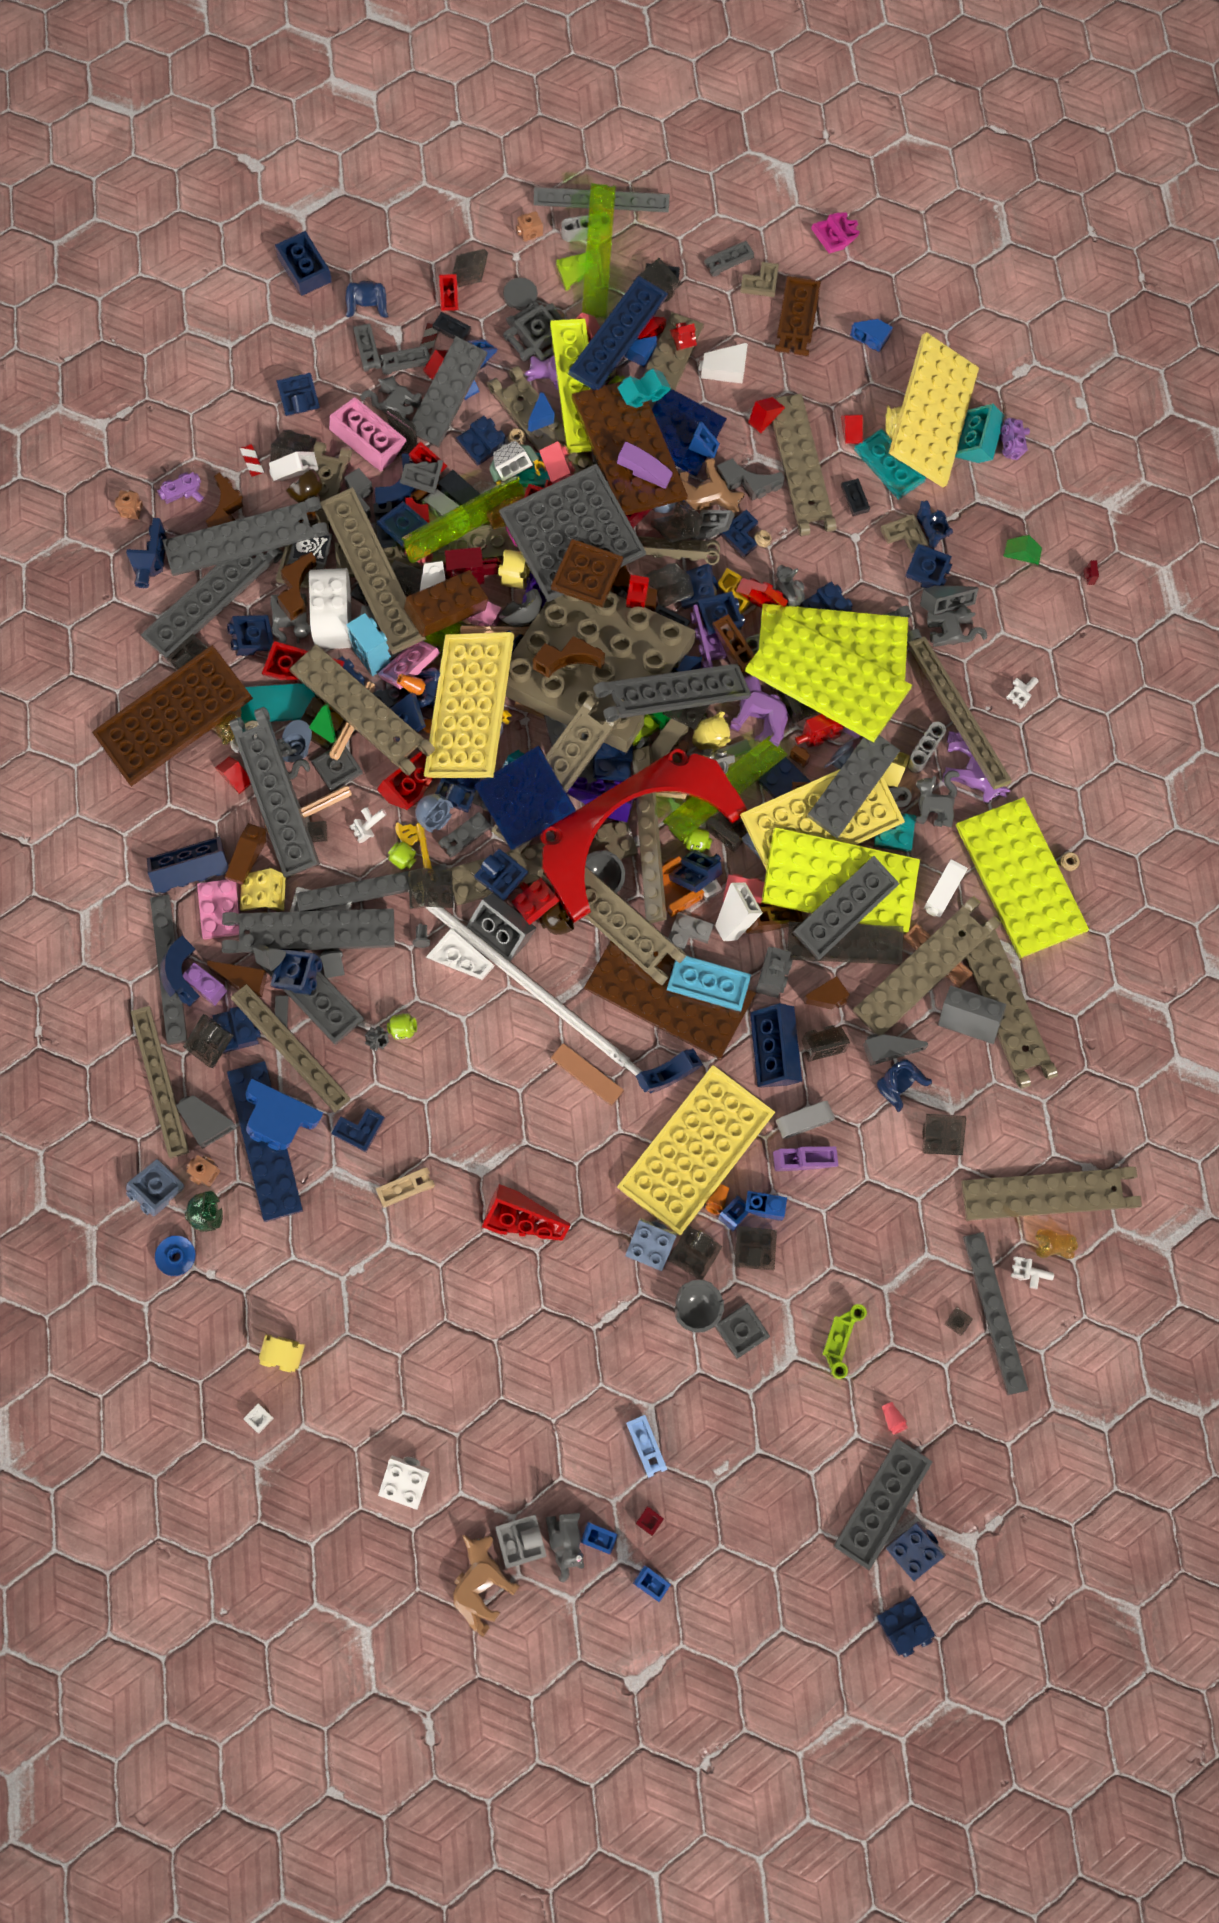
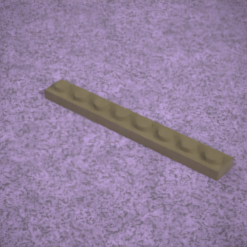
M247 984L231 996L234 1003L334 1113L351 1100Z
M146 1006L130 1011L168 1156L172 1159L188 1154L190 1152L179 1111L176 1107L177 1103L151 1007Z

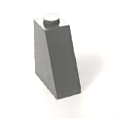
M194 1095L182 1098L179 1104L176 1105L202 1149L237 1128L232 1120Z

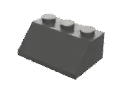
M494 893L481 900L466 926L509 962L529 942L536 930L533 924L529 925L522 915Z
M950 986L938 1026L994 1045L1006 1011V1004Z

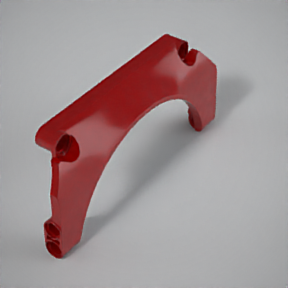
M675 749L541 833L540 839L545 845L542 847V869L554 887L556 897L560 900L559 902L573 923L591 913L585 889V865L590 845L603 822L624 803L646 794L676 792L687 794L709 803L725 815L731 823L740 819L741 813L748 811L736 789L730 783L716 760L695 753L688 758L683 750ZM673 754L679 756V763H675L673 761ZM547 832H552L555 837L553 842L547 840Z

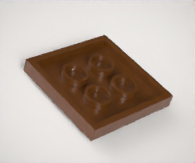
M571 539L551 584V590L603 608L623 562V556Z

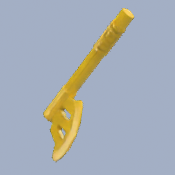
M397 822L395 826L396 834L402 842L411 846L417 841L420 842L425 875L428 882L433 881L432 866L424 828L419 823L416 826L412 824L402 826Z

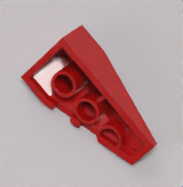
M274 641L262 675L278 680H299L290 672V668L308 651ZM334 659L340 666H344V661Z
M420 751L410 759L416 769L409 776L399 768L379 785L377 791L389 804L408 810L421 800L433 779L424 776L427 756Z
M498 1184L492 1196L482 1224V1228L498 1234L517 1233L522 1237H526L527 1234L536 1235L541 1239L563 1241L571 1226L569 1222L522 1193Z

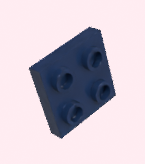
M311 372L276 380L286 417L320 409Z
M708 563L676 575L681 606L684 610L697 605V601L717 595L718 583L713 575L712 566Z
M442 778L435 794L448 799L454 808L468 813L483 780L482 778Z
M498 849L493 855H489L484 860L474 878L504 901L526 877L528 871L501 849Z
M918 1521L886 1547L913 1582L946 1555L938 1546L939 1542L930 1530H925Z

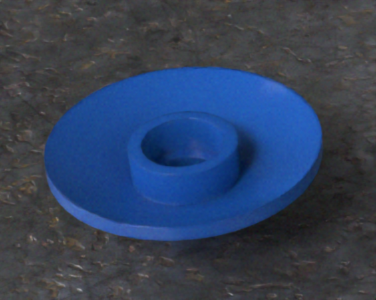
M170 1236L164 1239L158 1245L155 1252L157 1267L161 1272L169 1276L185 1274L191 1269L196 1258L193 1244L182 1236ZM180 1254L179 1260L175 1261L173 1259L174 1255Z

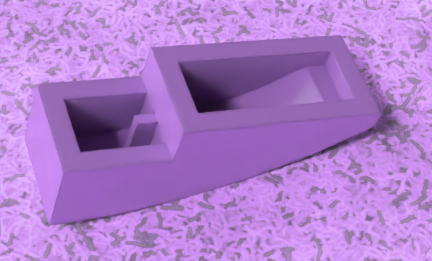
M625 442L618 456L617 464L633 470L634 476L666 489L673 473L656 458L628 442Z
M800 1147L798 1149H778L773 1152L775 1171L812 1170L838 1166L836 1147Z

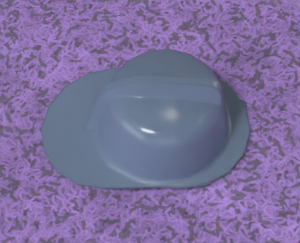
M295 720L286 726L282 739L289 743L292 749H297V752L288 757H283L284 761L294 763L296 760L304 759L307 756L312 737V731L309 729L307 722Z
M849 741L841 746L824 767L832 764L837 769H841L855 750L853 742Z

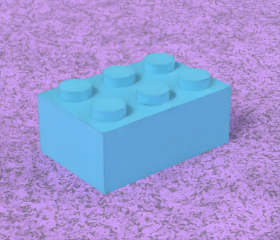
M364 613L346 624L352 650L373 677L390 663L389 658L391 656L388 652L389 647L386 643L388 640L382 631L379 632L373 618H368Z

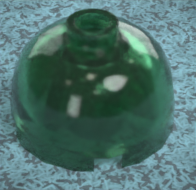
M212 1191L202 1192L194 1195L188 1201L185 1218L195 1230L209 1232L221 1227L223 1211L222 1208L218 1210L217 1203L220 1200L217 1195Z

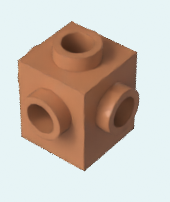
M537 211L517 217L518 225H516V231L519 236H522L524 242L543 236V224Z
M120 490L119 496L115 499V508L118 509L121 517L139 520L143 502L140 500L138 493L131 490Z
M197 1155L195 1159L192 1158L188 1163V1170L186 1172L190 1175L189 1179L197 1185L203 1183L210 1188L221 1171L213 1165L215 1161L207 1156L202 1158Z

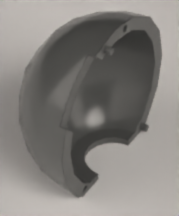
M532 589L526 593L527 600L523 604H518L515 601L507 603V606L499 614V618L505 624L512 627L530 625L542 609V599L537 589Z
M598 850L590 853L586 859V866L616 893L620 891L625 881V869L622 861L609 851Z
M692 1280L682 1285L675 1302V1318L684 1329L694 1333L706 1332L714 1328L721 1320L724 1312V1300L720 1291L712 1283L705 1280Z

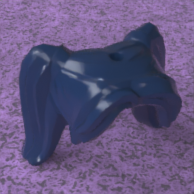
M364 280L358 283L350 282L346 289V317H352L356 311V305L362 307L377 306L379 315L383 318H388L386 290L383 284Z
M921 501L917 520L923 526L929 538L928 547L935 549L940 540L953 534V530L950 528L943 511L937 510L931 513L929 501Z
M436 668L422 669L418 676L424 679L425 689L421 695H417V700L420 708L427 706V708L434 709L440 671Z
M902 1059L889 1068L885 1076L877 1081V1088L895 1107L896 1111L900 1112L903 1108L900 1094L911 1087L915 1081L922 1086H929L932 1084V1079L926 1078L912 1062Z

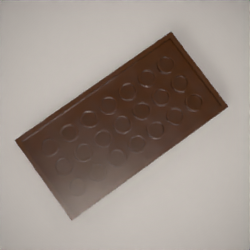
M623 381L602 386L599 390L589 389L572 394V401L601 472L625 515L687 500V492L648 401L643 402V406L638 408L627 405L617 388ZM625 442L647 452L673 473L666 489L634 476L633 470L617 464L618 456Z
M211 645L93 730L92 733L132 787L247 704L253 697L216 648Z
M610 941L584 989L721 1060L756 993L747 989L740 1012L667 991L675 959L667 953L656 966L669 977L661 985L617 945ZM657 951L654 952L655 957L658 956Z

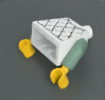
M516 441L503 444L500 449L493 453L494 459L489 467L493 481L497 484L495 490L500 496V490L503 488L508 493V488L501 481H505L531 467L533 463L538 475H541L538 470L539 468H544L546 471L545 464L542 461H538L539 458L532 447L524 444L519 445Z

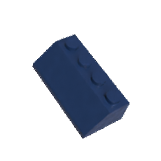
M220 836L147 858L148 875L155 893H164L177 886L184 887L194 881H204L210 876H221L227 872L229 867Z
M779 1003L750 1012L757 1087L788 1086L802 1082L794 1006Z

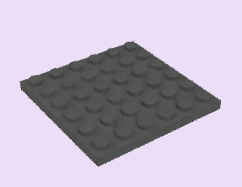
M597 464L499 510L504 523L547 602L564 595L551 590V584L571 539L623 556L621 567L646 555L644 547Z

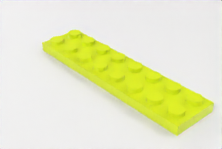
M585 319L550 321L566 447L569 453L593 451L571 397L573 393L591 388L568 375L569 369L589 344Z

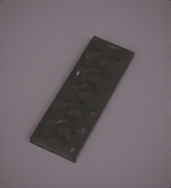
M788 922L787 951L791 952L790 958L793 960L902 964L904 926L857 924L820 960H817L792 933L802 922Z

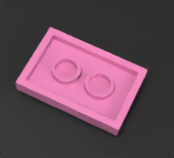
M421 641L404 649L378 675L382 680L401 689L402 686L397 684V678L401 673L415 677L424 667L433 662L440 652L436 647Z
M230 880L198 883L202 938L205 940L239 935V925L226 926L222 924L223 913H240L237 883Z

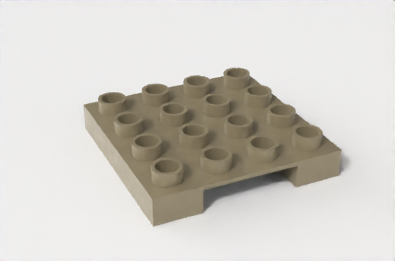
M609 592L603 608L564 594L545 603L511 654L506 697L568 726L586 699L592 695L599 701V704L590 713V716L603 725L606 721L603 711L609 707L616 706L611 694L603 698H597L593 687L600 682L671 673L673 668L678 669L682 660L693 646L695 630L647 608L626 607L627 599L612 592ZM573 636L585 640L591 646L598 647L605 653V663L601 669L589 664H571L560 668L549 678L533 670V658L545 643L555 646L559 651H562ZM644 715L621 718L618 726L612 730L604 743L627 753L644 725Z

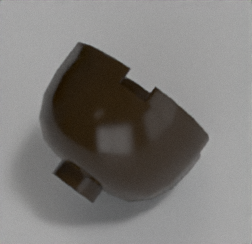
M311 469L301 475L296 483L293 482L286 492L298 503L305 502L312 497L320 498L318 494L323 486L321 478L314 469Z
M560 902L556 903L539 918L541 926L544 929L547 928L554 935H563L574 930V923Z

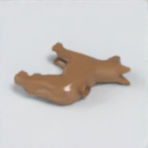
M714 458L705 461L707 465L705 471L708 479L697 487L689 483L688 472L680 473V478L688 495L687 500L680 501L685 508L701 511L718 504L727 510H732L735 518L738 516V507L745 497V493L729 491L726 483L714 467Z
M463 1535L471 1567L466 1574L461 1572L455 1580L457 1586L453 1592L454 1606L466 1618L470 1627L484 1637L490 1627L484 1624L481 1618L494 1622L500 1612L488 1609L479 1593L496 1584L514 1595L520 1586L517 1583L513 1584L508 1581L501 1573L498 1564L488 1555L487 1551L493 1542L491 1535L472 1540Z

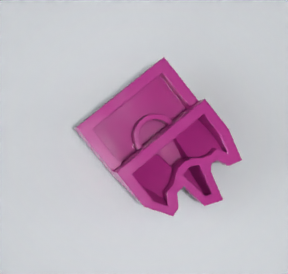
M847 212L830 214L827 220L813 223L812 231L829 254L843 250L860 233L858 230H855L858 226V221L847 220Z

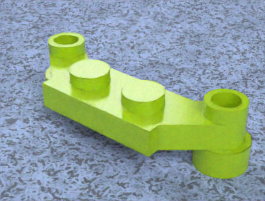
M861 1304L854 1305L850 1311L840 1317L834 1316L822 1355L826 1356L831 1374L836 1379H843L848 1374V1367L842 1363L854 1323L863 1320L867 1315L866 1308ZM854 1311H858L860 1316H855ZM836 1368L841 1370V1375L835 1372Z

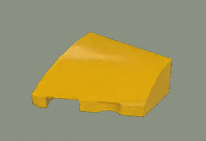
M727 568L718 585L724 593L733 592L734 598L738 599V609L741 614L751 602L736 592L743 577Z

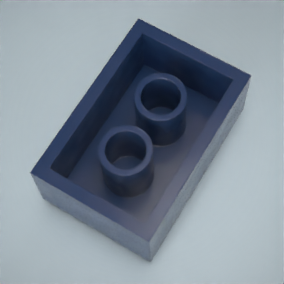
M306 231L275 244L277 257L301 296L332 282L328 266Z

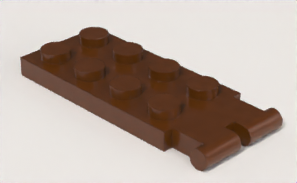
M787 276L777 338L780 341L779 345L775 344V352L789 354L790 349L794 350V355L809 357L810 350L806 348L807 343H811L821 281Z

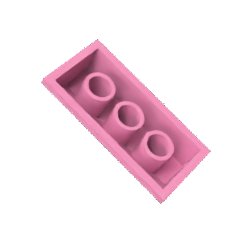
M355 397L330 415L329 430L380 472L393 463L406 442V438Z

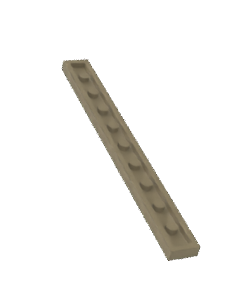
M924 636L909 642L908 648L993 790L1010 784V776L926 637Z
M649 746L633 750L634 774L653 763L652 748ZM656 793L637 797L636 806L646 920L650 923L667 920Z

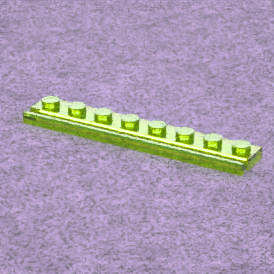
M591 183L582 313L595 316V318L604 317L606 319L616 186Z
M514 476L402 537L409 562L415 563L500 516V509L523 499L525 494L522 484L519 482L520 477Z
M770 735L728 768L725 775L739 795L787 757L788 754L780 746L777 747L769 741ZM692 796L664 818L663 823H666L674 835L682 841L719 812V810L709 803Z

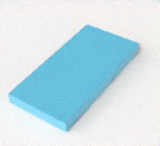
M686 956L681 963L675 960L667 991L741 1012L751 974Z

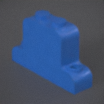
M251 1079L245 1093L246 1099L255 1104V1108L246 1125L247 1133L251 1139L268 1143V1146L274 1150L289 1148L299 1127L309 1130L314 1129L323 1115V1112L254 1079Z

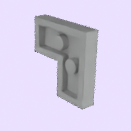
M678 912L668 939L684 951L689 937L708 943L714 924Z

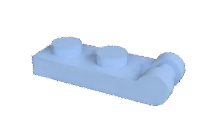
M646 1415L627 1422V1427L647 1477L654 1476L653 1473L660 1470L661 1472L666 1471V1464ZM655 1457L657 1463L650 1465L648 1459Z

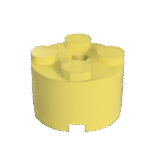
M504 550L503 565L499 566L498 571L499 576H502L501 585L526 589L530 569L521 552Z
M265 1334L259 1355V1364L267 1367L279 1365V1370L295 1372L296 1369H299L305 1344H299L300 1342L283 1337L273 1338L272 1335Z

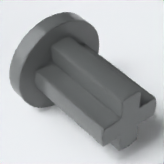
M418 924L416 926V939L413 940L415 947L426 948L430 946V940L427 939V925Z

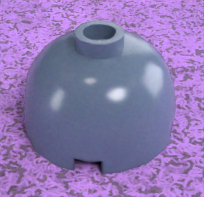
M429 794L418 802L415 816L418 823L428 832H433L432 830L434 829L440 830L451 818L452 814L449 812L450 808L453 809V805L448 799L439 794Z

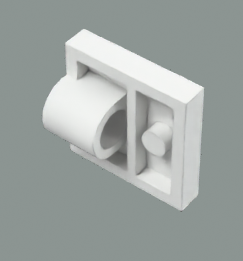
M392 1455L378 1496L417 1510L431 1469L420 1466V1461L413 1457L401 1459Z

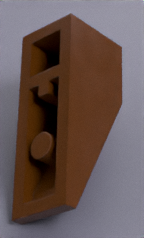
M727 614L712 625L731 664H738L743 673L755 655Z
M247 823L237 843L225 879L241 885L244 884L266 844V829Z
M780 906L760 907L762 914L746 930V934L764 933L800 925L804 921L802 913L799 910Z
M207 960L209 969L237 990H240L247 984L258 997L263 996L267 979L265 970Z

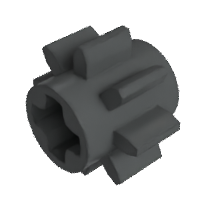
M377 1026L376 1029L370 1027V1030L365 1034V1044L374 1051H377L378 1048L383 1050L389 1043V1033L380 1026Z

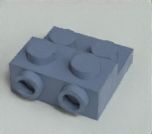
M156 1159L127 1183L126 1195L131 1201L137 1200L141 1204V1210L146 1215L151 1214L154 1217L169 1205V1201L180 1193L185 1185Z

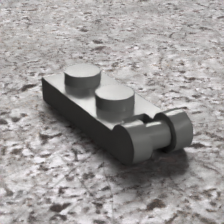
M744 241L705 259L704 264L707 268H710L711 275L716 277L721 272L754 258V252L747 241Z
M365 324L353 327L364 372L372 368L380 369V359L371 325ZM373 358L374 361L367 362V359Z
M427 346L386 353L379 357L380 363L383 364L382 372L384 375H389L394 371L425 366L430 360Z
M478 812L448 836L443 837L438 844L445 848L449 857L452 858L491 828V824ZM455 841L457 845L452 846L450 843Z

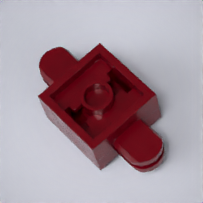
M481 547L445 550L446 562L443 563L445 579H450L470 570L479 585L485 584L484 575L498 574L501 561L499 558L482 559Z

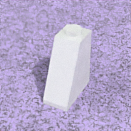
M743 343L704 353V359L700 360L699 371H702L701 378L743 383L748 344Z
M294 452L269 463L270 475L273 481H283L297 477L311 469L319 470L314 452Z
M952 859L950 860L923 908L927 910L928 914L941 917L967 871V867Z
M746 882L731 883L715 924L723 941L738 940L762 914Z

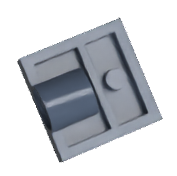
M640 1218L625 1256L663 1271L677 1233L668 1230L662 1223L656 1221L649 1222Z

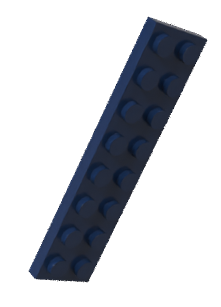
M638 276L569 369L568 375L593 390L602 388L663 304L668 293Z
M263 1061L227 1071L263 1221L268 1222L303 1212L288 1148L285 1150H274L268 1146V1143L251 1139L246 1131V1125L255 1108V1104L249 1102L245 1096L251 1079L272 1088L266 1062Z

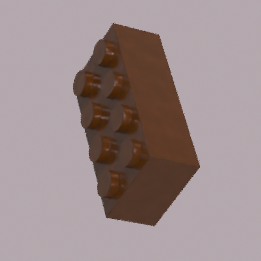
M469 570L407 596L404 610L423 638L485 611L488 597Z

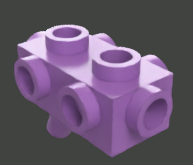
M1007 418L1001 427L1000 440L1003 442L1004 447L1002 453L1006 458L1018 460L1028 450L1025 435H1029L1030 429L1023 428L1022 420Z
M188 472L178 476L179 479L174 481L171 479L167 480L157 490L160 499L165 500L166 504L184 496L186 499L192 496L199 503L204 499L197 492L201 480L198 474L193 472L190 474Z

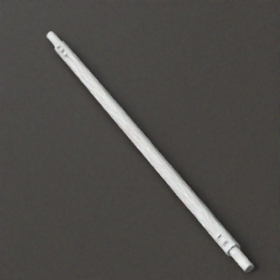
M417 889L408 890L410 894L418 899V903L452 928L463 939L605 1052L621 1067L625 1066L634 1075L642 1072L641 1069L629 1061L630 1058L592 1029L427 894H422Z

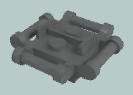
M534 301L526 309L506 318L511 328L503 333V337L517 350L522 361L529 360L532 355H535L540 361H545L554 355L553 347L544 353L541 352L542 349L552 344L550 321L564 319L556 311L553 303L544 307ZM515 334H518V335L520 336V341H521V342L524 344V346L527 348L526 350L522 347V345H521V344L518 342V340L514 337Z

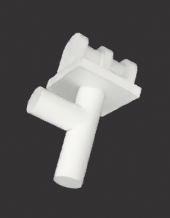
M1033 677L1025 684L1016 678L1012 683L1015 685V688L1006 699H1011L1014 705L1017 704L1019 709H1022L1032 696L1029 692L1038 683V679Z
M368 807L362 809L361 812L366 820L355 819L354 823L350 826L351 830H354L355 837H358L357 841L359 843L375 836L371 827L387 815L385 810L381 809L372 816Z
M1014 1257L1015 1265L1012 1266L1014 1273L1011 1274V1277L1022 1281L1030 1279L1031 1275L1030 1288L1038 1289L1039 1277L1053 1280V1272L1031 1267L1032 1259Z

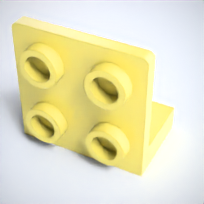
M272 868L249 873L244 884L241 885L240 910L248 911L268 907L277 912L284 911L286 877L283 876V873Z

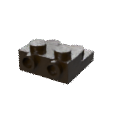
M313 697L300 720L307 722L310 726L326 703L319 697ZM329 706L336 734L344 719ZM312 731L311 741L327 750L330 742Z

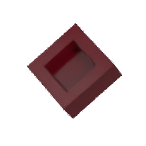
M1090 560L1087 567L1084 568V578H1087V585H1095L1099 578L1097 560Z
M647 1506L635 1524L653 1536L664 1518Z

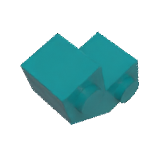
M654 368L647 371L641 379L632 376L625 378L622 384L617 387L626 404L635 408L643 406V402L648 400L652 402L658 401L671 390L663 372Z

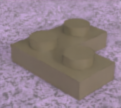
M762 262L760 276L743 274L740 293L774 297L779 264Z
M914 514L881 526L880 530L887 544L904 539L911 553L915 552L918 544L928 547L929 543Z

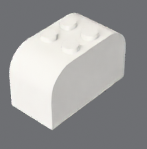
M347 568L309 571L311 633L314 645H318L321 649L352 648L346 624L352 621L351 584Z

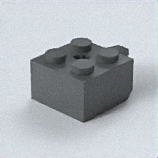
M768 947L756 993L778 998L779 993H784L788 980L787 976L793 959L790 958V951Z

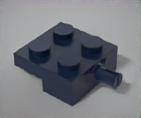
M692 850L681 858L682 865L669 874V879L697 893L723 874L721 857L719 854L710 857L697 850Z

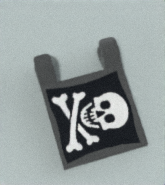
M328 533L322 537L294 543L287 564H292L300 556L312 552L316 557V570L325 569L332 534Z

